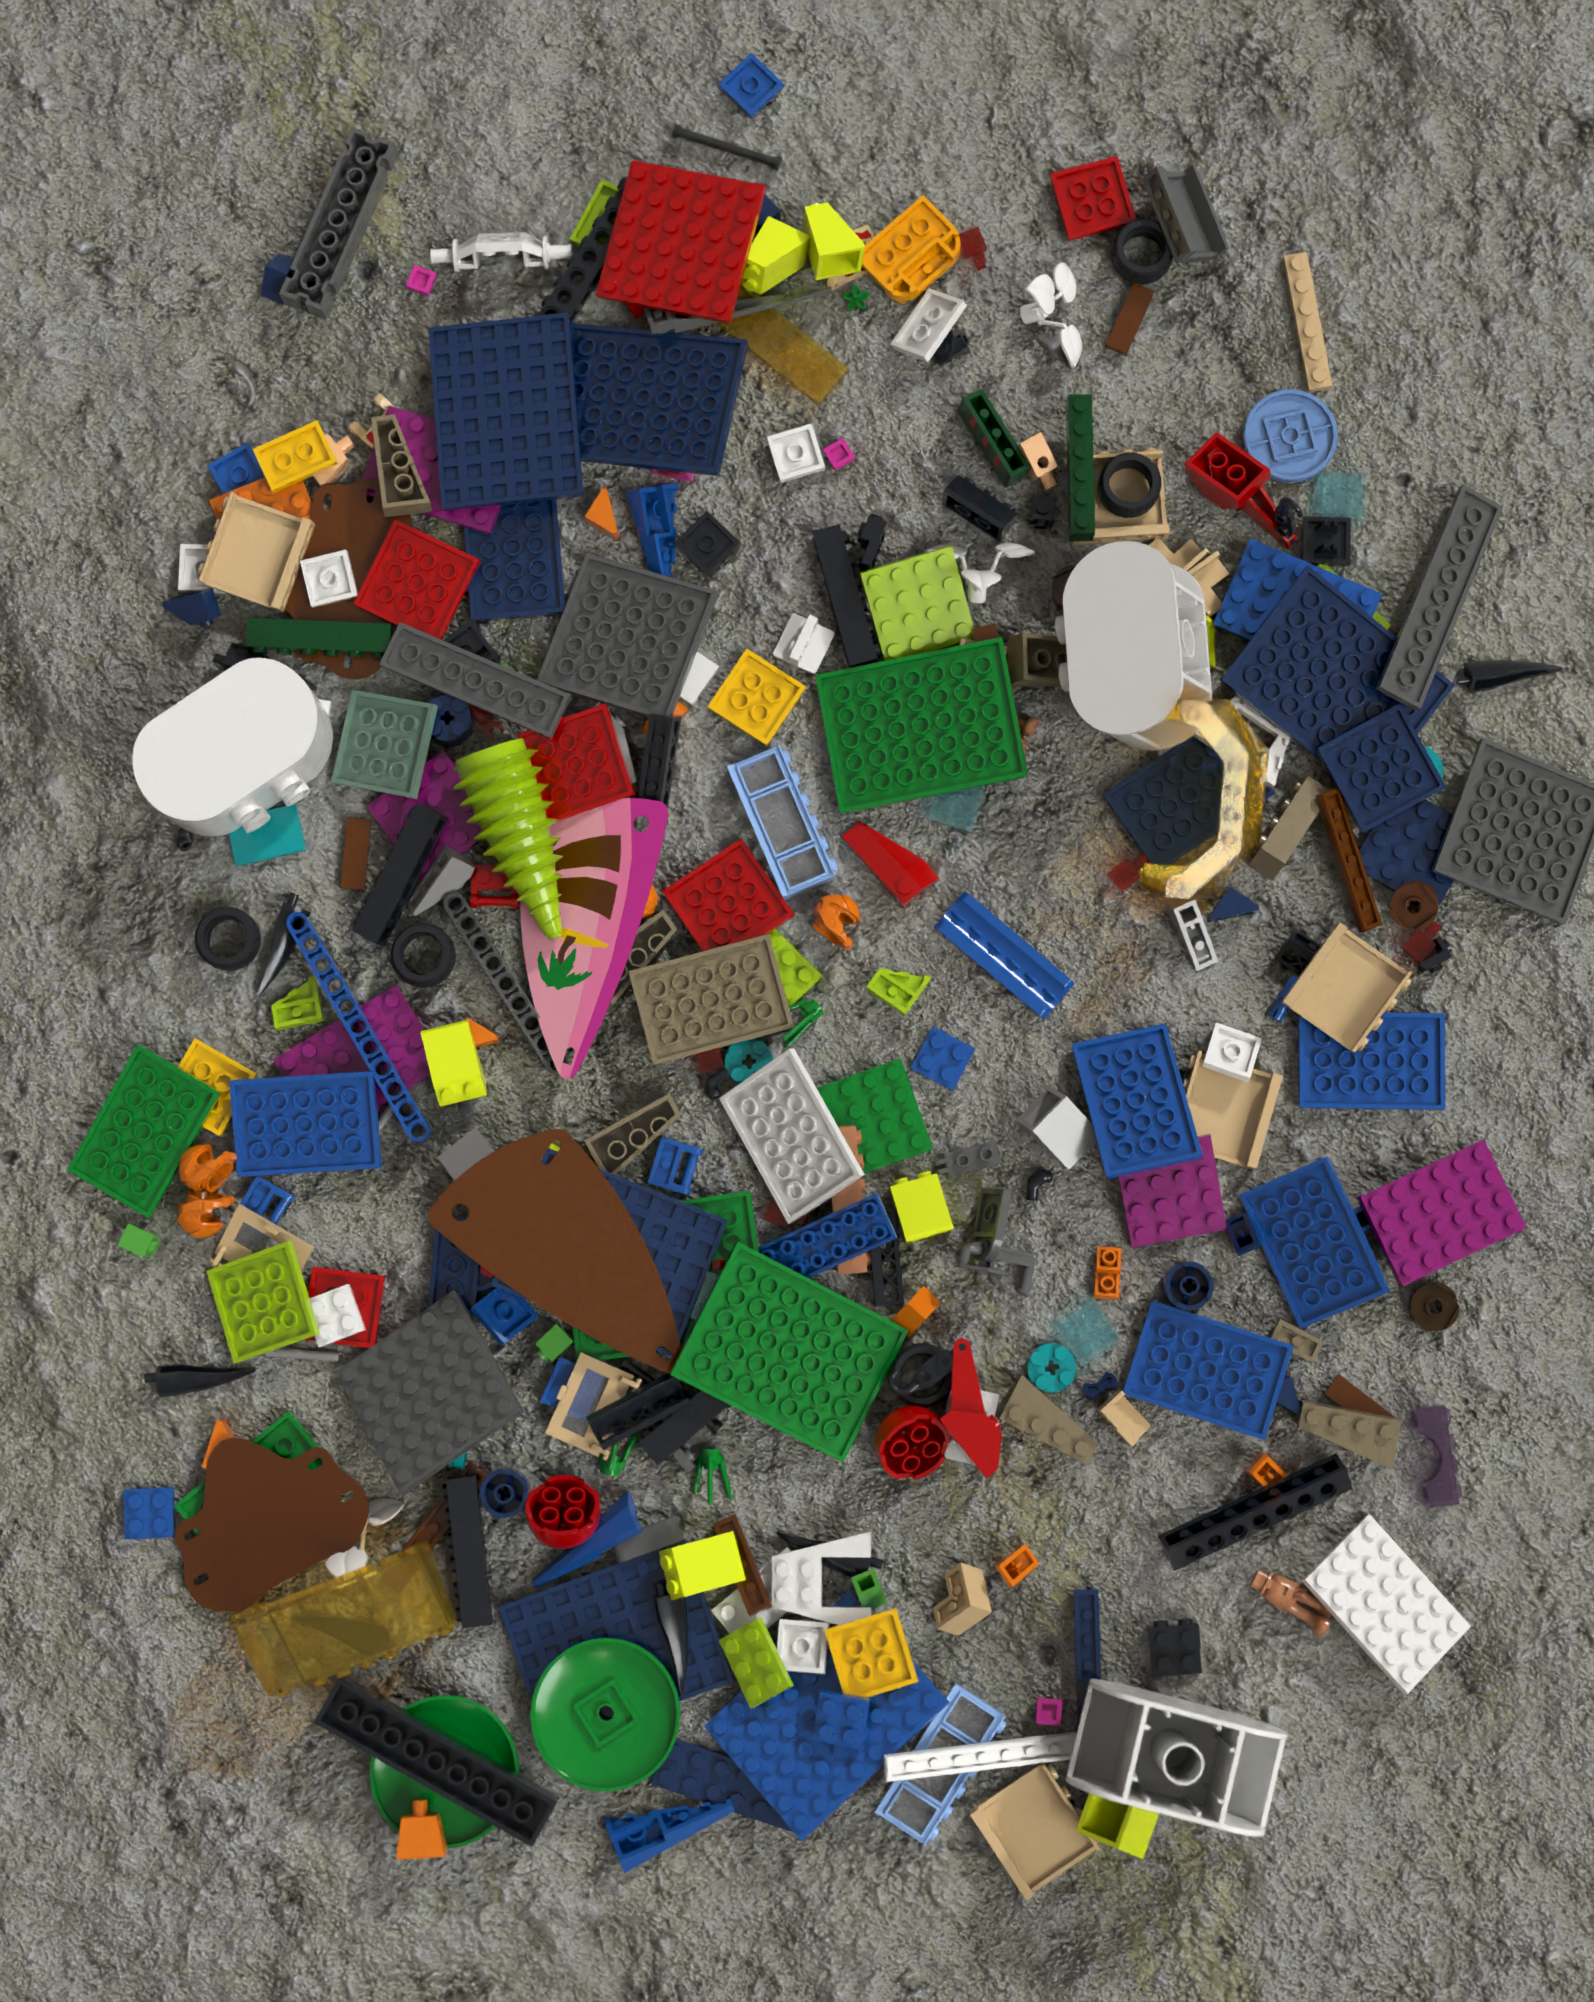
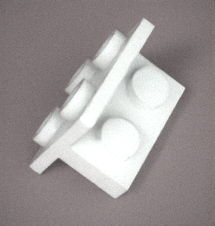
M793 613L773 655L811 674H816L835 632L819 625L818 618L809 615L808 619Z

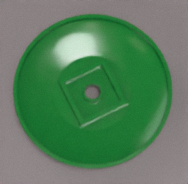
M591 1639L566 1649L545 1669L536 1685L532 1698L531 1728L535 1743L542 1757L554 1772L563 1779L588 1790L617 1791L629 1788L647 1779L667 1759L679 1731L680 1701L669 1672L649 1651L637 1644L622 1639ZM601 1707H611L613 1717L609 1720L601 1718L599 1714Z
M437 1695L420 1699L403 1708L519 1774L518 1753L511 1734L504 1723L482 1704L461 1696ZM371 1756L370 1784L374 1800L387 1823L398 1833L400 1831L401 1818L404 1814H413L412 1800L422 1798L428 1801V1813H440L447 1848L470 1844L495 1828L494 1825Z

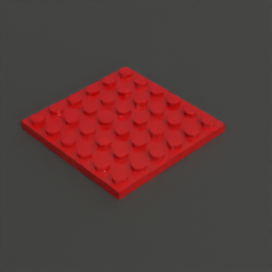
M632 160L596 296L600 299L731 324L767 189L764 184Z

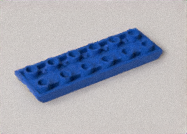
M965 891L933 927L1042 1020L1049 1015L1075 984L1068 976Z
M875 1193L759 1247V1253L807 1278H811L898 1237L886 1214L879 1194Z

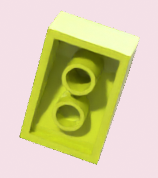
M468 1020L421 1031L427 1062L440 1107L487 1095L485 1076Z

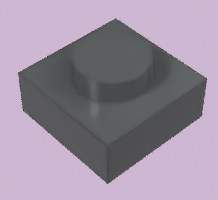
M680 1447L672 1453L687 1473L696 1466L694 1463L696 1458L688 1448L683 1450Z

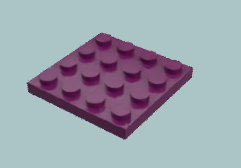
M444 750L425 763L417 799L384 793L367 805L394 846L398 841L397 835L399 831L405 827L408 821L407 816L410 809L416 803L423 804L449 818L418 879L419 882H421L445 846L464 854L482 841L474 840L482 831L480 825L467 823L475 814L472 807L459 806L468 796L466 791L453 790V787L461 781L458 772L452 771L456 766Z
M1210 1134L1198 1136L1203 1158L1200 1160L1118 1177L1131 1248L1227 1230Z

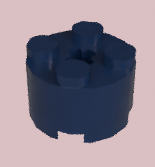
M448 695L438 696L428 702L438 706L431 735L436 742L442 746L454 747L461 745L462 742L472 735L475 725L474 718L465 702ZM448 717H452L454 721H450V724L446 725L445 720Z
M1194 1261L1181 1262L1172 1266L1165 1273L1162 1281L1164 1298L1174 1308L1181 1310H1196L1204 1306L1211 1299L1214 1291V1280L1209 1271L1203 1265ZM1186 1279L1190 1280L1189 1283L1193 1285V1290H1189L1188 1293L1182 1287Z
M506 1467L495 1470L485 1477L480 1486L479 1496L486 1512L494 1517L505 1519L516 1516L525 1509L531 1485L523 1473L517 1469ZM508 1487L511 1497L508 1496L506 1499H503L500 1489Z

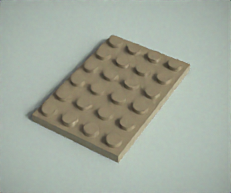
M769 934L628 971L653 1065L794 1027Z

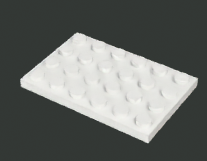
M794 1048L788 1049L719 1098L788 1224L794 1223L865 1175Z
M1370 1514L1366 1515L1302 1580L1307 1588L1404 1695L1408 1694L1471 1627Z

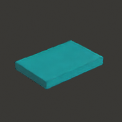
M296 804L266 810L271 817L270 820L253 832L246 833L241 826L229 833L237 867L307 851Z

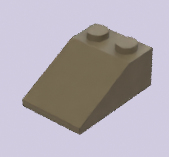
M1025 632L1008 638V669L1012 686L1061 687L1059 666L1061 663L1067 662L1066 644H1060L1057 636Z

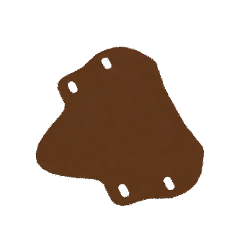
M367 478L349 485H322L317 488L313 496L309 519L314 522L315 527L303 560L347 550L357 592L359 593L394 520L396 519L412 527L411 515L385 517L379 479ZM369 487L375 489L372 503H368L366 500ZM326 494H331L332 496L329 510L323 508ZM300 566L285 610L294 620L385 623L393 626V635L396 631V625L356 607L353 604L356 598L312 608L302 567ZM294 651L298 658L324 665L338 676L346 679H364L370 677L381 668L379 664L382 659H374L370 654H362V658H352L351 668L346 670L344 668L345 653H339L338 657H326L324 653L315 652V656H302L300 652Z
M243 1438L222 1440L214 1447L208 1460L203 1508L198 1514L179 1524L175 1530V1540L184 1561V1580L190 1595L202 1607L211 1610L240 1611L247 1608L271 1588L304 1569L328 1559L333 1554L350 1550L365 1528L369 1516V1503L364 1490L358 1482L341 1471L330 1453L324 1448L314 1447L294 1459H286L257 1443ZM321 1458L323 1460V1464L314 1470L308 1468V1464L315 1459ZM350 1490L354 1491L355 1496L346 1502L340 1501L342 1494ZM198 1529V1536L189 1541L184 1538L187 1532ZM203 1573L208 1574L209 1578L207 1581L200 1585L194 1584L196 1577Z

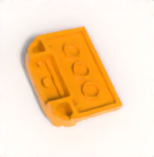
M922 195L865 245L861 267L885 290L887 297L900 304H904L919 296L957 262L961 254L959 232Z

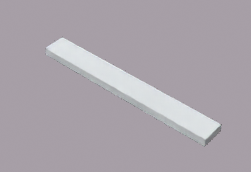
M1067 1732L883 1755L884 1780L892 1782L1071 1760L1077 1733Z

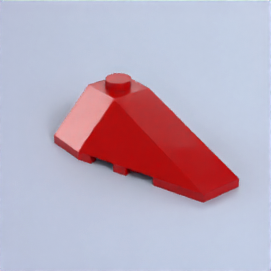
M860 821L841 836L902 909L939 879L938 875L924 859Z

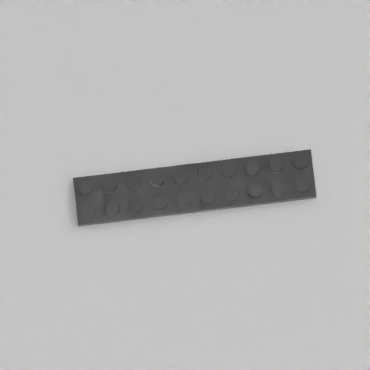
M1464 484L1458 488L1376 687V690L1415 711L1420 710L1503 508V506Z

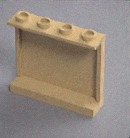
M1146 448L1142 452H1134L1145 455V457L1154 462L1160 472L1162 481L1161 491L1155 505L1147 513L1134 518H1123L1114 515V513L1112 514L1104 507L1098 495V480L1105 464L1116 455L1126 452L1131 453L1133 450L1125 449L1110 454L1109 451H1099L1093 455L1095 535L1093 541H1073V546L1106 544L1119 541L1155 540L1157 537L1160 540L1168 538L1170 529L1166 517L1162 470L1163 450ZM1122 469L1115 472L1110 478L1109 484L1112 492L1123 501H1139L1145 498L1149 492L1147 479L1137 470Z
M231 491L230 496H226L223 501L222 510L224 512L222 518L218 519L215 523L214 532L216 534L213 542L210 541L207 545L206 555L208 556L205 564L202 563L199 567V581L205 586L284 613L301 566L300 561L303 560L315 524L310 519L304 517L301 519L242 498Z
M1339 922L1284 996L1281 1003L1352 1053H1355L1357 1049L1361 1052L1369 1041L1366 1038L1371 1030L1375 1032L1383 1022V1019L1380 1017L1385 1010L1390 1012L1398 1000L1395 999V996L1400 990L1404 992L1410 985L1412 980L1409 977L1412 973L1404 970L1350 932L1345 925Z
M1202 1051L1196 1052L1195 1056L1191 1055L1187 1069H1190L1191 1072L1189 1079L1184 1078L1183 1086L1197 1136L1211 1135L1215 1159L1252 1170L1257 1169L1283 1075L1269 1074L1253 1069L1250 1080L1247 1083L1202 1067L1205 1054H1202Z
M1039 1763L969 1811L970 1816L1026 1901L1034 1896L1035 1891L1095 1850L1098 1852L1101 1850L1097 1844L1099 1841L1075 1832L1082 1815V1810L1080 1807L1074 1809L1070 1803V1800L1073 1799L1072 1795L1065 1785L1060 1787L1055 1780L1059 1776L1051 1764L1046 1766L1045 1763Z

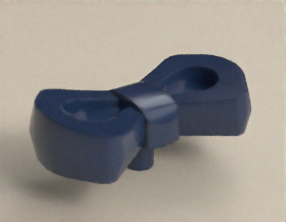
M1105 1372L1101 1381L1095 1384L1085 1383L1083 1385L1084 1397L1089 1401H1095L1100 1394L1105 1395L1106 1391L1116 1390L1118 1386L1117 1378L1112 1373Z

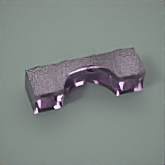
M1445 1405L1411 1408L1414 1432L1427 1437L1434 1444L1438 1455L1435 1471L1429 1478L1422 1481L1425 1507L1432 1508L1460 1504L1459 1498H1462V1490L1460 1484L1456 1483L1455 1474L1458 1473V1463L1456 1458L1453 1459L1452 1455L1455 1441L1453 1434H1449L1448 1424H1451L1449 1409H1446Z

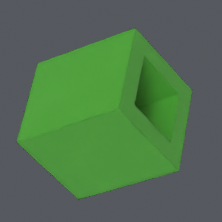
M128 1223L118 1246L143 1258H150L158 1250L160 1243L157 1241L160 1236Z
M556 1323L535 1343L538 1347L536 1352L545 1361L550 1359L554 1362L574 1343V1339Z
M874 1568L851 1577L862 1607H871L872 1610L888 1603Z

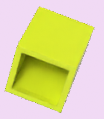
M828 202L822 204L813 203L806 206L801 232L810 235L807 254L815 280L861 272L865 250L863 241Z
M768 216L751 245L741 286L748 291L761 295L803 268L806 264L810 235Z
M931 1171L917 1174L918 1179L908 1181L907 1177L893 1181L894 1185L890 1186L905 1244L950 1232L954 1229L938 1175H932Z
M733 1531L659 1551L660 1564L665 1573L666 1588L671 1600L746 1580Z
M1089 1793L1075 1832L1143 1859L1159 1813Z

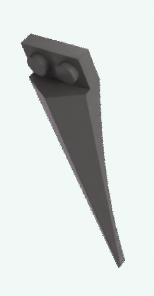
M824 287L789 294L737 299L732 318L832 293L831 287ZM643 307L652 335L664 334L669 330L678 333L717 323L716 321Z

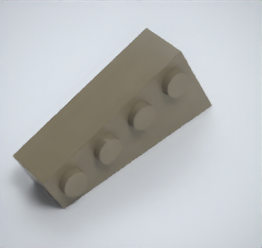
M395 414L371 417L382 507L385 517L432 512L430 500Z
M1309 776L1303 783L1298 781L1291 791L1294 797L1291 801L1286 799L1279 810L1282 812V815L1279 819L1275 817L1267 828L1270 830V833L1267 837L1265 835L1261 837L1255 846L1258 848V851L1248 866L1272 881L1286 864L1319 813L1320 808L1316 795L1330 790Z
M664 910L639 927L621 979L611 1000L612 1005L631 985L628 971L646 967L677 931V928Z
M667 1093L591 1135L584 1142L598 1167L617 1175L671 1125L681 1113L671 1094Z
M1019 1375L998 1419L1088 1465L1098 1442L1024 1376Z
M1300 1399L1301 1412L1297 1415L1296 1419L1298 1427L1393 1470L1401 1420L1395 1417Z

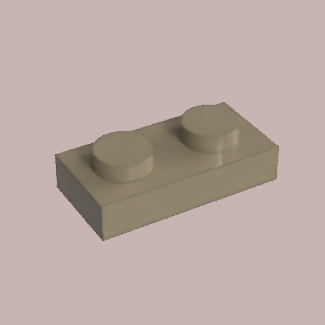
M1281 1319L1278 1320L1270 1336L1272 1339L1294 1345L1292 1354L1310 1363L1315 1362L1324 1343L1319 1338Z

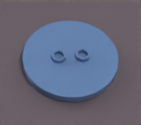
M1280 390L1263 397L1249 412L1243 428V446L1245 452L1270 469V479L1283 483L1303 482L1318 475L1331 461L1338 442L1337 424L1329 408L1314 395L1300 390Z

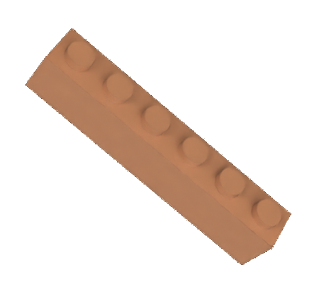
M855 1125L838 1126L861 1169H864L863 1155L858 1154L857 1145L862 1144L861 1130H856ZM859 1178L831 1197L832 1213L862 1200L861 1193H866L864 1178ZM870 1251L837 1265L838 1275L867 1272V1266H871Z

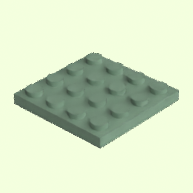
M352 690L331 782L417 799L438 706Z

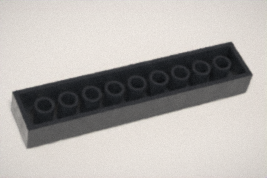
M345 1675L337 1679L314 1721L316 1725L530 1847H533L560 1798Z

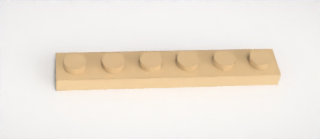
M1304 252L1285 255L1283 257V264L1308 392L1331 389L1333 385L1308 254Z

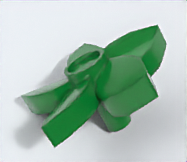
M855 284L852 287V294H843L842 297L846 301H850L848 303V312L854 310L856 305L860 310L866 311L864 301L869 297L870 293L867 291L860 292Z

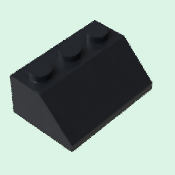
M958 475L943 491V506L1000 543L1015 523L1018 514L1013 506L1006 502L1002 504L995 499L996 496L986 489L982 491L968 477L963 478Z

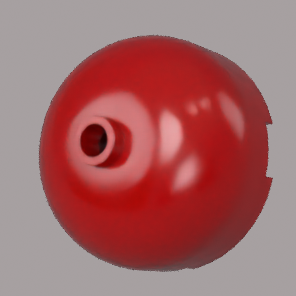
M905 1406L894 1410L882 1420L875 1433L874 1449L879 1462L890 1476L898 1480L899 1478L911 1477L917 1480L931 1474L943 1463L946 1458L944 1454L948 1443H950V1436L946 1427L939 1420V1417L932 1411L920 1406Z
M558 1475L545 1479V1483L538 1486L535 1490L532 1489L528 1499H526V1519L531 1533L538 1541L552 1548L568 1549L584 1543L594 1534L600 1521V1500L597 1491L584 1483V1479L572 1475Z

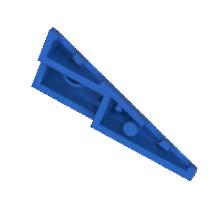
M678 483L627 491L626 494L650 571L672 577L671 564L675 562L674 542L676 541V527L673 526L674 512L677 511V504H674L675 491L678 490Z
M626 1492L600 1516L596 1531L587 1541L576 1547L565 1549L533 1579V1585L538 1588L601 1557V1552L642 1533L636 1515L638 1511L631 1492Z
M726 1799V1803L711 1805L710 1802H705L700 1807L689 1808L686 1805L652 1810L650 1814L634 1816L632 1813L626 1814V1818L620 1819L607 1817L604 1818V1822L622 1869L626 1873L733 1813L735 1809L731 1799Z

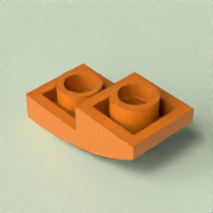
M1097 1246L1094 1299H1119L1121 1248Z

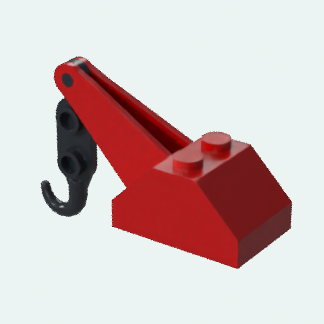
M1217 431L1184 463L1186 473L1202 494L1221 509H1242L1286 549L1297 540L1294 534L1296 527L1294 515L1296 512L1299 518L1303 516L1299 505L1291 498L1283 497L1276 507L1262 486L1271 477L1270 469Z
M958 1339L955 1341L952 1350L939 1351L916 1370L912 1380L904 1388L896 1386L895 1376L898 1374V1371L894 1370L889 1376L888 1385L895 1395L901 1397L909 1396L915 1391L933 1386L952 1370L950 1409L939 1417V1420L986 1479L998 1470L1002 1433L998 1429L1002 1426L992 1414L988 1417L985 1413L971 1344L968 1340Z

